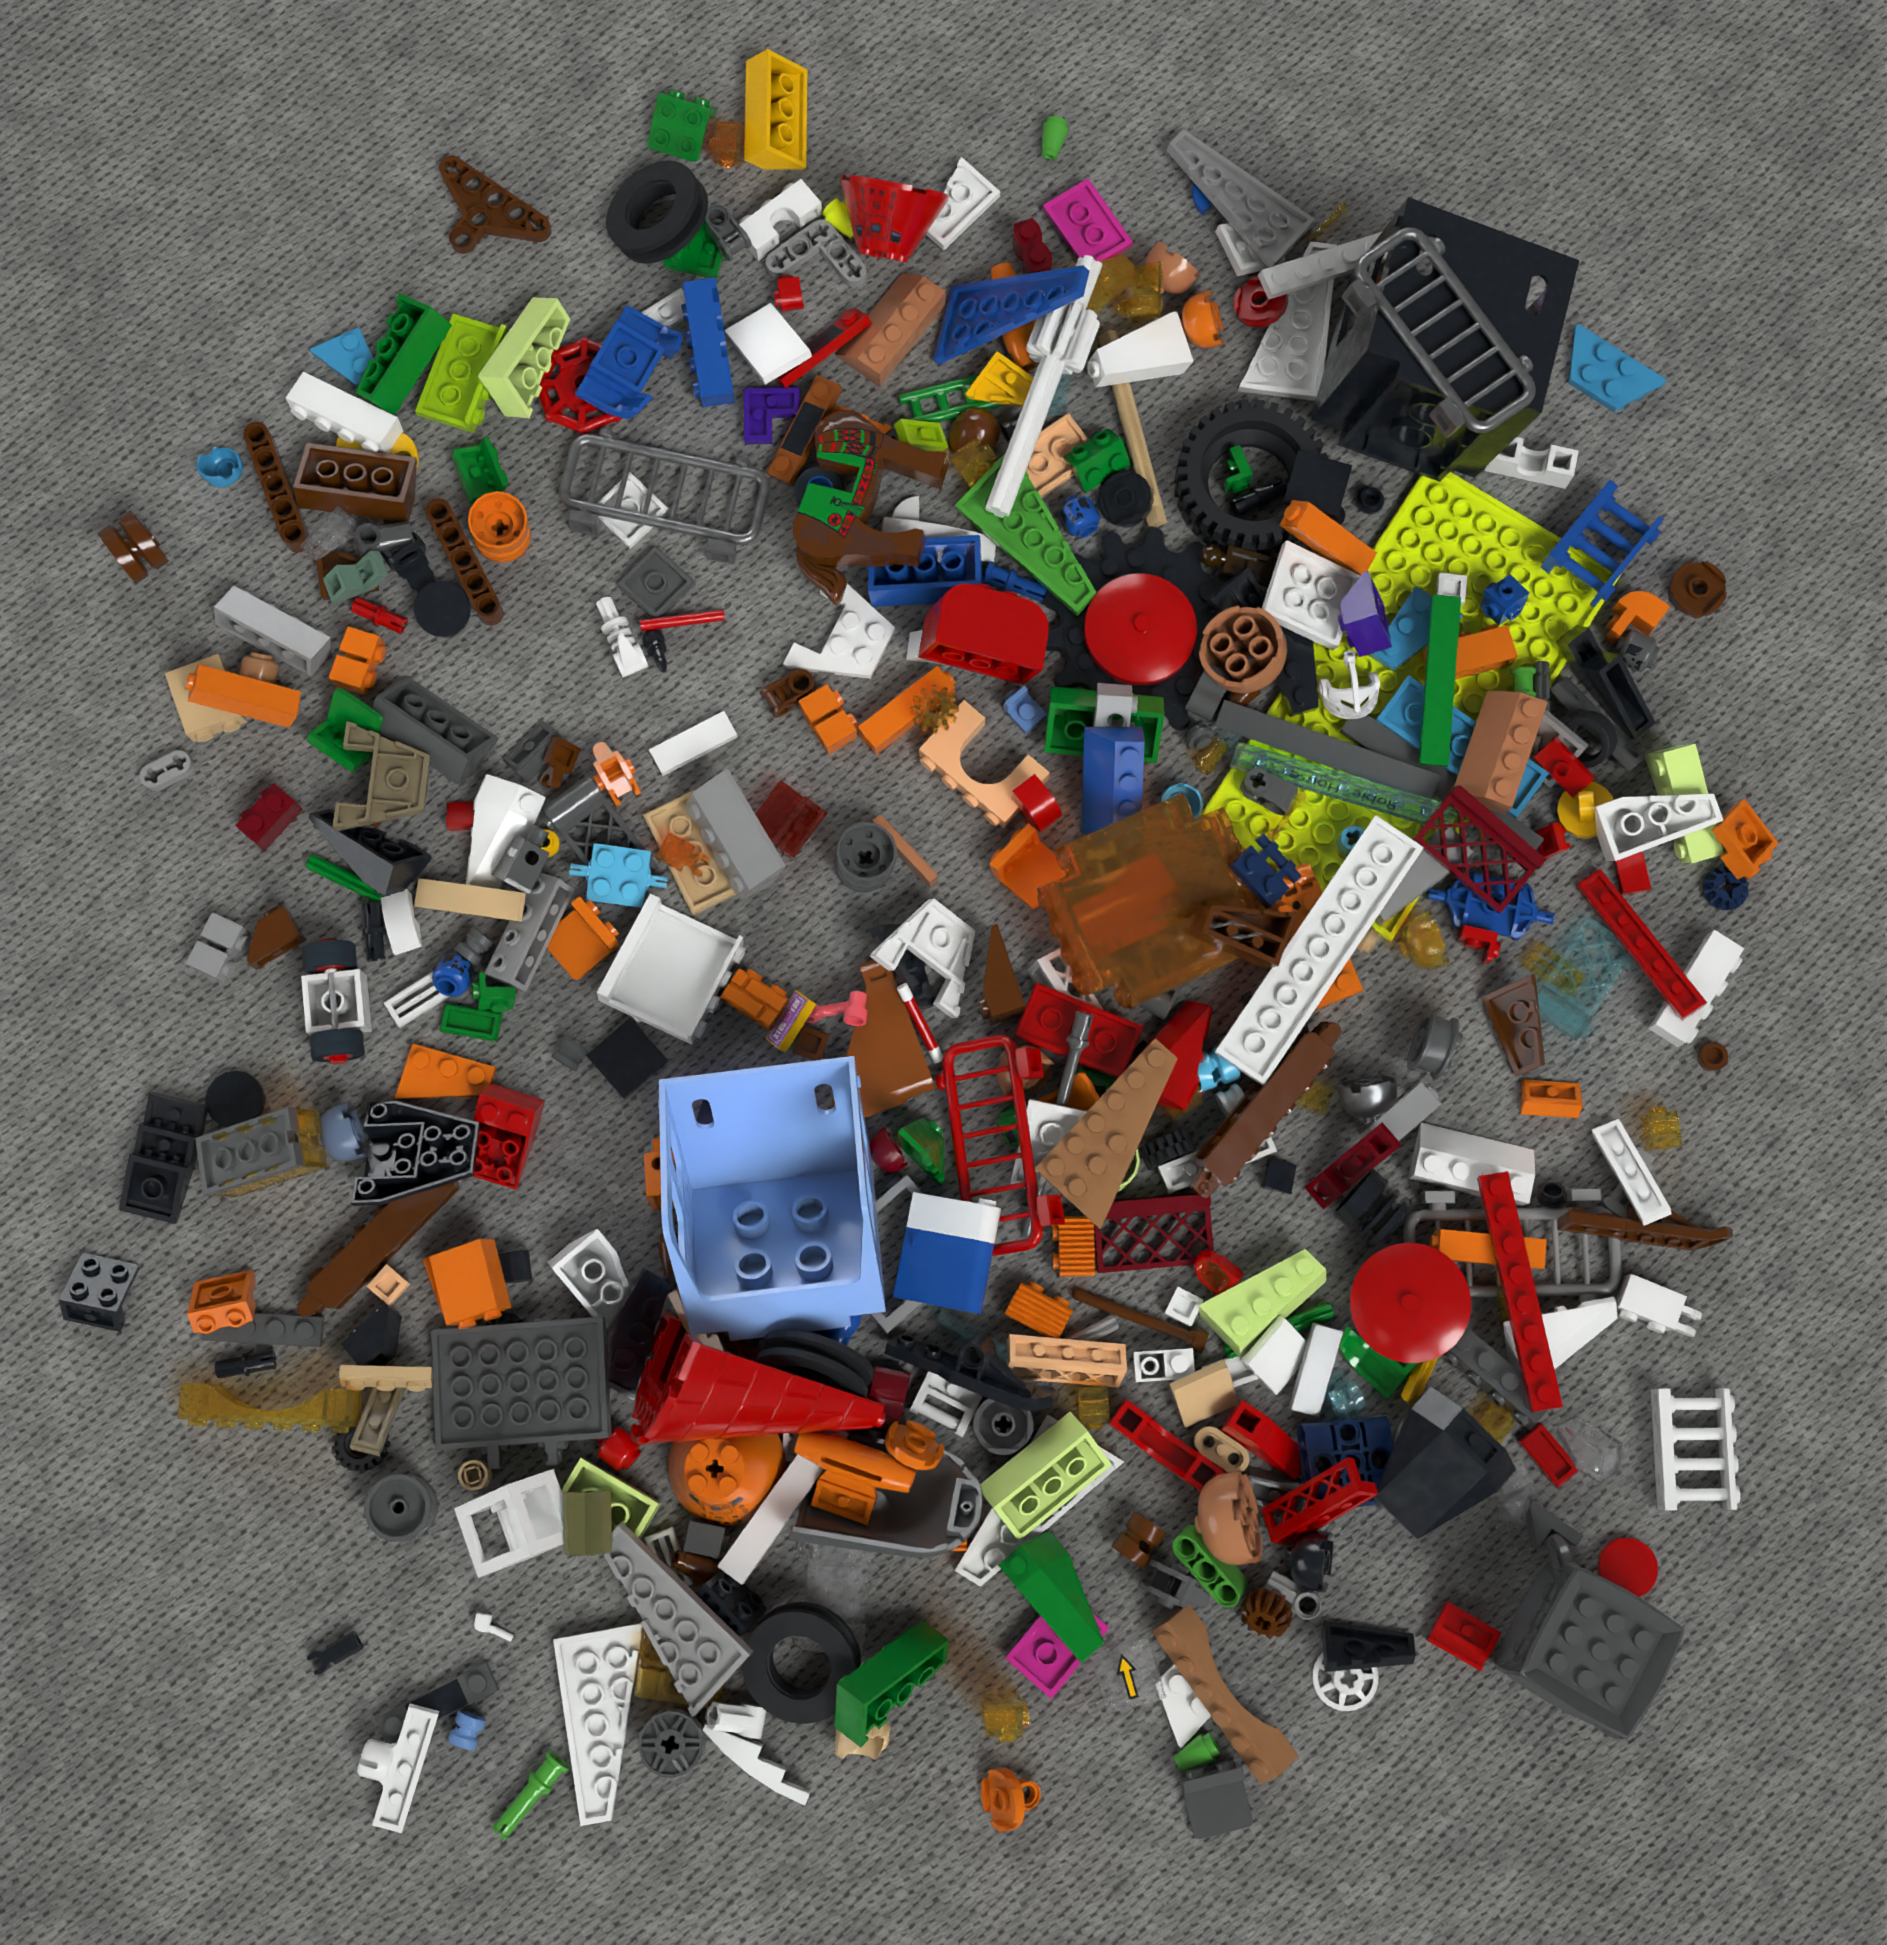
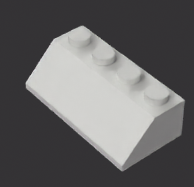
M1420 1122L1408 1179L1481 1197L1477 1177L1508 1171L1516 1205L1522 1207L1530 1203L1535 1178L1534 1150Z

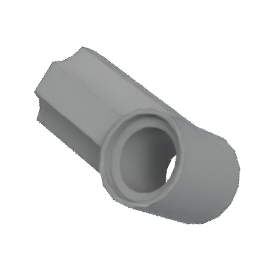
M1275 1570L1271 1572L1264 1585L1268 1591L1275 1589L1276 1594L1286 1595L1285 1601L1292 1604L1291 1610L1303 1619L1311 1620L1320 1614L1322 1608L1321 1600L1315 1591L1302 1588L1293 1580ZM1309 1596L1316 1601V1607L1312 1611L1306 1612L1299 1607V1602L1303 1597Z

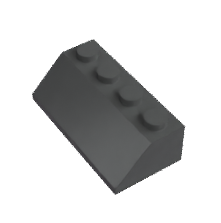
M410 677L405 678L376 696L372 707L383 717L380 733L395 742L398 741L429 754L431 757L430 766L458 785L474 774L499 739Z

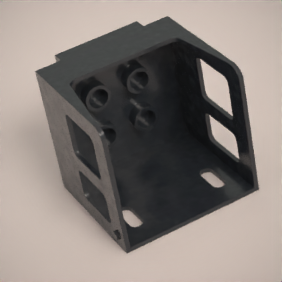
M1408 197L1370 249L1406 227L1421 230L1426 236L1439 238L1445 245V253L1441 256L1515 356L1519 358L1525 355L1531 360L1533 370L1529 374L1535 383L1536 393L1534 399L1528 406L1491 431L1477 433L1463 424L1455 433L1446 438L1429 416L1434 408L1445 400V397L1375 304L1366 316L1360 320L1356 317L1353 327L1347 333L1351 309L1343 300L1311 420L1341 430L1338 446L1440 482L1451 470L1475 478L1542 413L1579 260ZM1407 239L1388 251L1380 281L1419 256L1421 248L1415 241ZM1384 255L1367 266V272L1375 284ZM1415 265L1380 288V291L1394 308L1441 275L1433 265L1429 275H1422L1417 271ZM1355 269L1350 276L1346 289L1357 280ZM1539 276L1544 279L1546 288L1526 310L1525 305L1532 277ZM1443 281L1397 312V314L1409 330L1413 331L1459 299L1447 283ZM1460 305L1417 334L1415 338L1426 353L1430 355L1476 324V322L1465 307ZM1479 328L1432 361L1447 379L1494 346ZM1496 352L1450 383V385L1461 400L1466 402L1507 374L1511 369L1499 353ZM1514 375L1473 403L1468 409L1477 420L1485 421L1520 397L1524 392V388Z

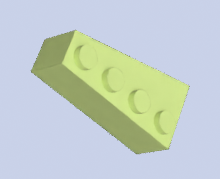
M1696 744L1673 746L1644 755L1658 796L1708 794ZM1716 824L1673 839L1674 851L1677 858L1681 860V863L1692 864L1720 856L1724 853L1722 844L1711 831Z

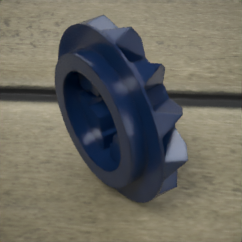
M1721 865L1712 869L1704 878L1703 894L1706 900L1717 909L1727 911L1736 909L1744 903L1749 895V882L1746 881L1745 877L1737 880L1726 866ZM1724 879L1727 884L1736 885L1735 888L1729 891V894H1727L1726 890H1716V888L1724 884Z

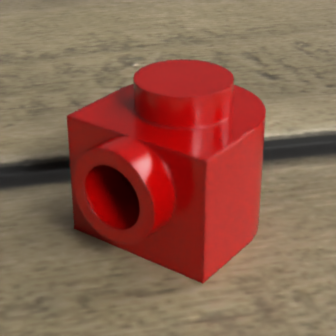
M785 275L777 279L779 290H774L776 307H782V312L804 309L799 276Z

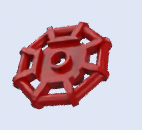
M582 337L579 341L560 347L558 350H553L551 355L552 365L549 372L543 374L539 384L542 389L538 397L545 413L544 419L548 423L554 422L579 432L580 435H584L592 430L613 422L619 423L622 420L621 417L607 413L587 420L586 414L596 411L598 408L575 396L578 390L576 387L580 386L579 381L585 378L593 361L589 357V352L597 354L602 346L601 344L589 340L588 337ZM581 352V356L573 358L568 361H564L563 359ZM556 365L560 367V373L554 380L549 379ZM548 390L557 391L560 400L554 405ZM565 408L570 409L573 413H579L578 420L561 413Z

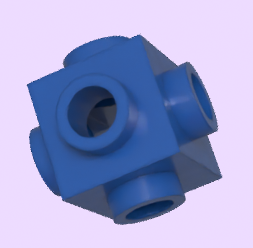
M1508 575L1498 583L1492 582L1484 589L1482 593L1484 597L1480 608L1488 618H1491L1497 625H1501L1508 619L1510 621L1514 620L1521 613L1530 592L1513 576Z

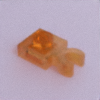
M670 832L655 856L658 861L682 872L686 865L691 873L697 877H701L703 873L695 868V864L698 861H703L706 864L710 862L705 854L692 853L695 848L693 844Z

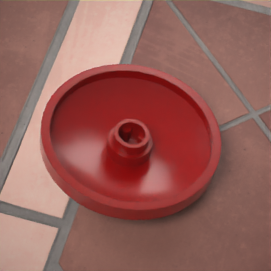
M1129 574L1107 583L1093 597L1084 621V639L1093 661L1110 677L1132 685L1159 683L1177 673L1189 659L1197 636L1196 616L1188 598L1171 582L1150 574Z
M1400 1243L1376 1252L1361 1266L1352 1284L1350 1310L1358 1333L1373 1350L1394 1361L1420 1363L1443 1355L1460 1340L1470 1318L1471 1295L1463 1273L1447 1255L1427 1245Z

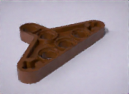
M447 156L441 160L439 164L440 173L463 215L449 234L452 248L457 253L466 254L472 251L485 234L533 242H543L550 237L552 229L546 216L460 158ZM456 166L458 173L462 175L461 180L459 175L453 171L448 174L447 168H454ZM472 179H477L481 182L480 187L476 190L467 188V183ZM493 194H500L503 199L499 204L493 205L488 202L489 197ZM513 209H522L524 211L523 217L520 219L511 218L510 213ZM477 214L486 216V221L481 225L472 223V218ZM531 218V222L536 226H540L542 224L544 230H537L535 232L533 225L528 222L529 219ZM459 235L470 237L469 242L463 246L457 245L455 240Z

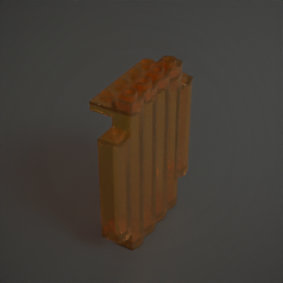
M1183 793L1055 848L1057 863L1065 871L1066 875L1036 888L1038 891V903L1049 917L1050 931L1055 938H1058L1061 945V957L1070 966L1073 973L1072 982L1076 990L1081 992L1082 996H1085L1113 984L1115 988L1113 990L1114 997L1122 1005L1123 1009L1135 1007L1238 959L1234 955L1189 936L1198 908L1219 905L1267 910L1229 867L1243 852V849L1234 834L1231 820L1224 807L1194 819L1191 807Z

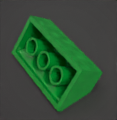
M1050 687L1044 745L1045 753L1083 756L1084 727H1093L1097 691ZM1133 694V696H1138L1137 712L1136 714L1131 713L1130 722L1135 723V727H1142L1145 741L1144 762L1157 763L1165 714L1164 698ZM1117 713L1111 714L1109 716V718L1112 720H1117L1122 717L1120 714Z

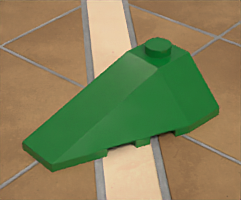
M922 1118L902 1127L898 1131V1144L941 1187L945 1182L944 1138L941 1136L944 1131L933 1120L927 1122Z
M1047 1531L1020 1545L998 1565L1080 1663L1083 1664L1105 1644L1073 1566L1071 1556L1051 1531Z

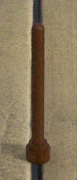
M1075 1289L1072 1292V1297L1076 1301L1185 1341L1187 1346L1193 1348V1351L1200 1354L1203 1352L1209 1331L1201 1328L1197 1330L1191 1328L1190 1331L1081 1289Z

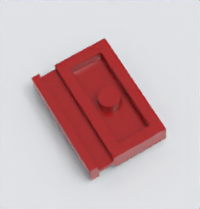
M1446 1601L1426 1640L1475 1669L1482 1671L1486 1659L1488 1660L1501 1632Z

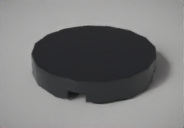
M1123 471L1114 474L1103 484L1104 487L1098 497L1099 509L1104 518L1113 525L1123 528L1136 526L1145 520L1151 512L1154 502L1153 489L1141 475L1131 471Z
M437 581L430 583L420 590L415 599L414 613L417 623L430 635L441 638L457 635L466 627L470 619L471 606L468 596L459 586L451 582Z
M231 1071L225 1072L214 1079L208 1087L205 1102L206 1105H209L208 1113L212 1120L223 1127H229L259 1117L263 1113L266 1099L262 1085L256 1078L245 1072Z

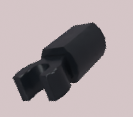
M352 1631L327 1645L326 1651L319 1650L310 1653L307 1656V1660L309 1661L316 1657L322 1660V1666L314 1671V1674L318 1675L326 1672L332 1662L338 1664L363 1650L364 1647L356 1631Z

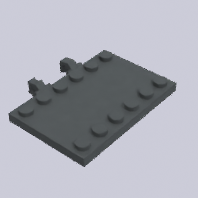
M606 1317L475 1326L466 1329L431 1330L436 1450L481 1447L482 1454H487L488 1469L492 1470L505 1468L502 1464L503 1456L505 1455L504 1450H509L510 1445L539 1443V1447H545V1452L548 1454V1461L545 1465L550 1466L563 1464V1449L567 1448V1441L611 1438Z

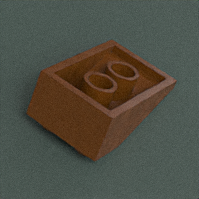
M998 924L992 925L982 998H979L978 1004L982 1019H988L990 1026L1020 1017L1025 1009V1003Z

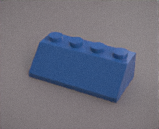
M980 535L925 538L926 543L918 567L898 564L879 567L868 566V592L872 607L935 604L949 589L958 584H983Z
M1084 727L1081 833L1104 843L1109 841L1113 846H1140L1145 744L1142 727Z

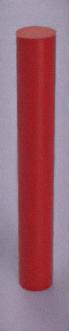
M722 609L639 620L641 631L724 621L725 618Z

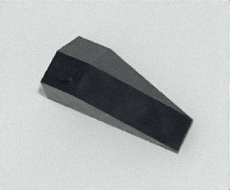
M327 809L309 814L310 821L353 871L379 895L390 896L391 894L404 891L431 861L432 856L403 839L400 840L399 844L385 839L386 832L379 829L376 831L361 829L360 826L334 831V810Z

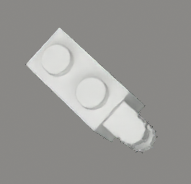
M1633 1274L1623 1277L1615 1299L1617 1311H1620L1619 1316L1632 1322H1636L1637 1319L1648 1323V1329L1664 1334L1665 1330H1674L1686 1336L1694 1337L1696 1330L1691 1326L1679 1323L1680 1315H1685L1693 1320H1700L1702 1316L1700 1311L1684 1305L1687 1296Z

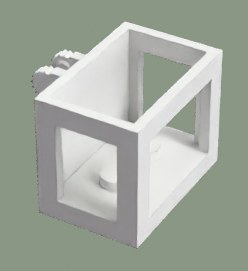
M554 1469L507 1484L454 1508L478 1578L523 1562L564 1544L563 1495ZM491 1509L492 1513L497 1512L510 1551L487 1561L471 1515Z

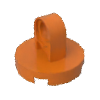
M907 1420L905 1425H898L899 1421L894 1422L885 1435L884 1443L888 1452L905 1466L916 1470L935 1468L944 1455L943 1443L939 1445L934 1440L936 1434L926 1426L914 1421Z
M1006 1767L991 1769L987 1772L989 1773L988 1777L983 1778L981 1782L980 1795L984 1812L990 1811L991 1817L994 1820L990 1821V1824L999 1832L1016 1830L1023 1822L1025 1811L1034 1808L1038 1804L1041 1795L1040 1787L1037 1783L1025 1778L1017 1779L1015 1774ZM1028 1786L1030 1795L1025 1801L1022 1789Z

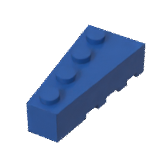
M716 277L683 282L686 304H681L683 320L689 321L690 330H685L687 347H693L694 356H689L691 373H697L698 382H693L695 399L701 398L702 407L735 403Z

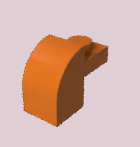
M1630 592L1620 598L1611 609L1616 614L1606 625L1609 632L1604 638L1614 644L1629 624L1645 635H1649L1671 606L1649 592Z

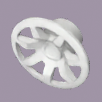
M1323 1652L1319 1655L1314 1664L1312 1680L1316 1693L1326 1705L1339 1711H1353L1362 1708L1373 1698L1378 1686L1377 1667L1371 1668L1372 1674L1363 1673L1361 1669L1327 1672L1331 1675V1681L1320 1688L1318 1671L1319 1668L1324 1671V1664H1321L1324 1660ZM1372 1679L1371 1689L1365 1696L1361 1691L1364 1680ZM1336 1688L1339 1691V1704L1330 1701L1323 1692ZM1356 1694L1361 1699L1356 1704L1344 1705L1347 1695Z

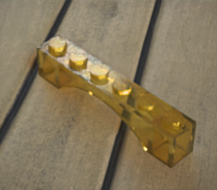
M181 1383L177 1419L189 1420L188 1426L207 1427V1421H217L216 1427L235 1428V1422H245V1428L263 1429L264 1423H274L273 1430H292V1424L302 1425V1431L320 1432L321 1426H331L330 1432L349 1433V1427H357L361 1418L363 1391L322 1389L312 1398L296 1406L281 1410H263L243 1403L231 1395L222 1385Z

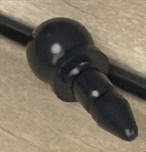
M658 629L647 630L642 638L643 645L647 648V653L654 657L659 670L665 673L667 671V661L664 655L667 649L664 643L665 637Z

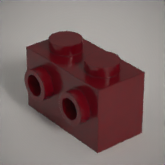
M274 783L259 794L258 801L251 809L248 808L241 813L238 818L239 822L235 826L265 851L303 809Z

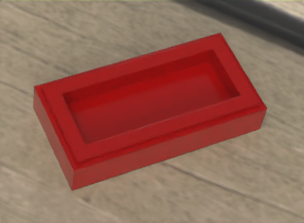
M1541 1422L1517 1440L1519 1445L1555 1488H1559L1580 1470Z

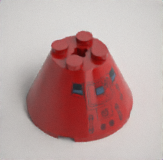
M845 174L840 175V183L856 247L859 254L882 258L883 255V258L908 263V257L912 256L949 198L948 194L930 189L913 188L912 185L850 175V177H846Z

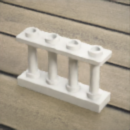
M1729 1388L1715 1389L1716 1398H1674L1671 1395L1670 1389H1651L1657 1510H1677V1504L1680 1501H1722L1723 1510H1737V1504L1740 1502V1489L1735 1482V1473L1738 1472L1739 1464L1733 1450V1443L1736 1442L1737 1432L1735 1426L1732 1425L1731 1413L1735 1409V1401L1733 1395H1730ZM1675 1410H1717L1718 1428H1676L1675 1425H1672V1413ZM1677 1440H1718L1719 1458H1678L1674 1455L1673 1443H1676ZM1679 1470H1720L1721 1488L1680 1489L1679 1486H1676L1675 1473H1678Z

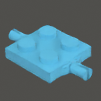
M597 843L593 845L592 858L588 866L571 863L570 868L581 871H569V875L586 877L588 884L586 900L590 899L595 902L643 908L645 895L650 886L667 889V883L656 881L668 882V876L651 875V851Z

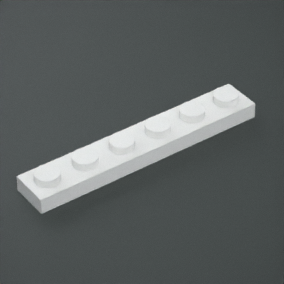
M1382 232L1261 270L1258 277L1268 300L1352 273L1357 260L1370 249ZM1388 252L1384 254L1381 263L1386 261Z

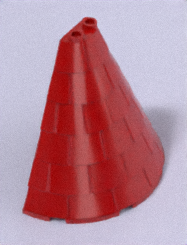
M664 1310L652 1342V1353L655 1356L653 1359L649 1358L645 1364L634 1402L632 1418L639 1420L638 1425L632 1424L630 1434L631 1440L634 1443L649 1445L672 1441L677 1443L704 1439L719 1440L745 1436L759 1437L785 1433L800 1434L825 1430L871 1429L873 1426L879 1428L882 1426L886 1410H883L885 1404L871 1394L867 1393L865 1398L756 1362L757 1356L762 1350L739 1340L738 1342L745 1358L704 1345L697 1337L688 1334L678 1315Z

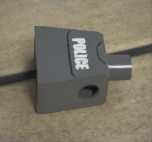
M533 825L526 839L516 836L492 875L530 894L549 856V852L541 848L549 833Z

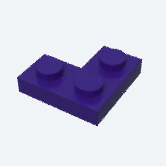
M799 387L744 388L745 445L773 444L772 418H795L800 408Z

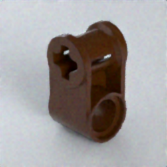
M797 669L782 679L764 687L760 691V695L762 698H766L771 706L773 717L778 718L798 706V701L814 692L816 686L809 671ZM800 680L809 682L808 687L804 690L796 689L795 685Z

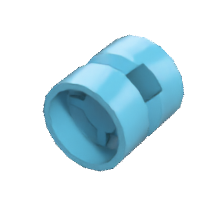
M1218 1047L1213 1048L1211 1054L1203 1052V1062L1199 1063L1197 1073L1200 1077L1198 1088L1201 1092L1217 1087L1219 1081L1227 1084L1240 1079L1239 1069L1214 1053Z

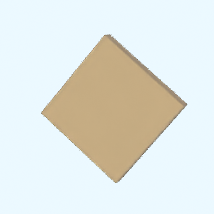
M1224 1359L1169 1384L1181 1422L1185 1428L1238 1404L1229 1369Z

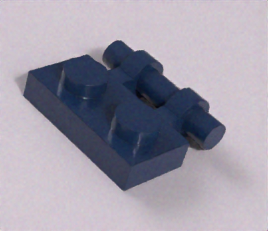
M1262 833L1255 839L1262 849L1257 852L1252 845L1247 847L1229 867L1263 906L1268 909L1289 889L1282 879L1287 876L1292 883H1295L1301 878V874L1295 869L1296 864L1291 859L1287 860L1278 850L1279 845L1274 840L1270 841ZM1268 857L1279 867L1276 871L1265 861Z

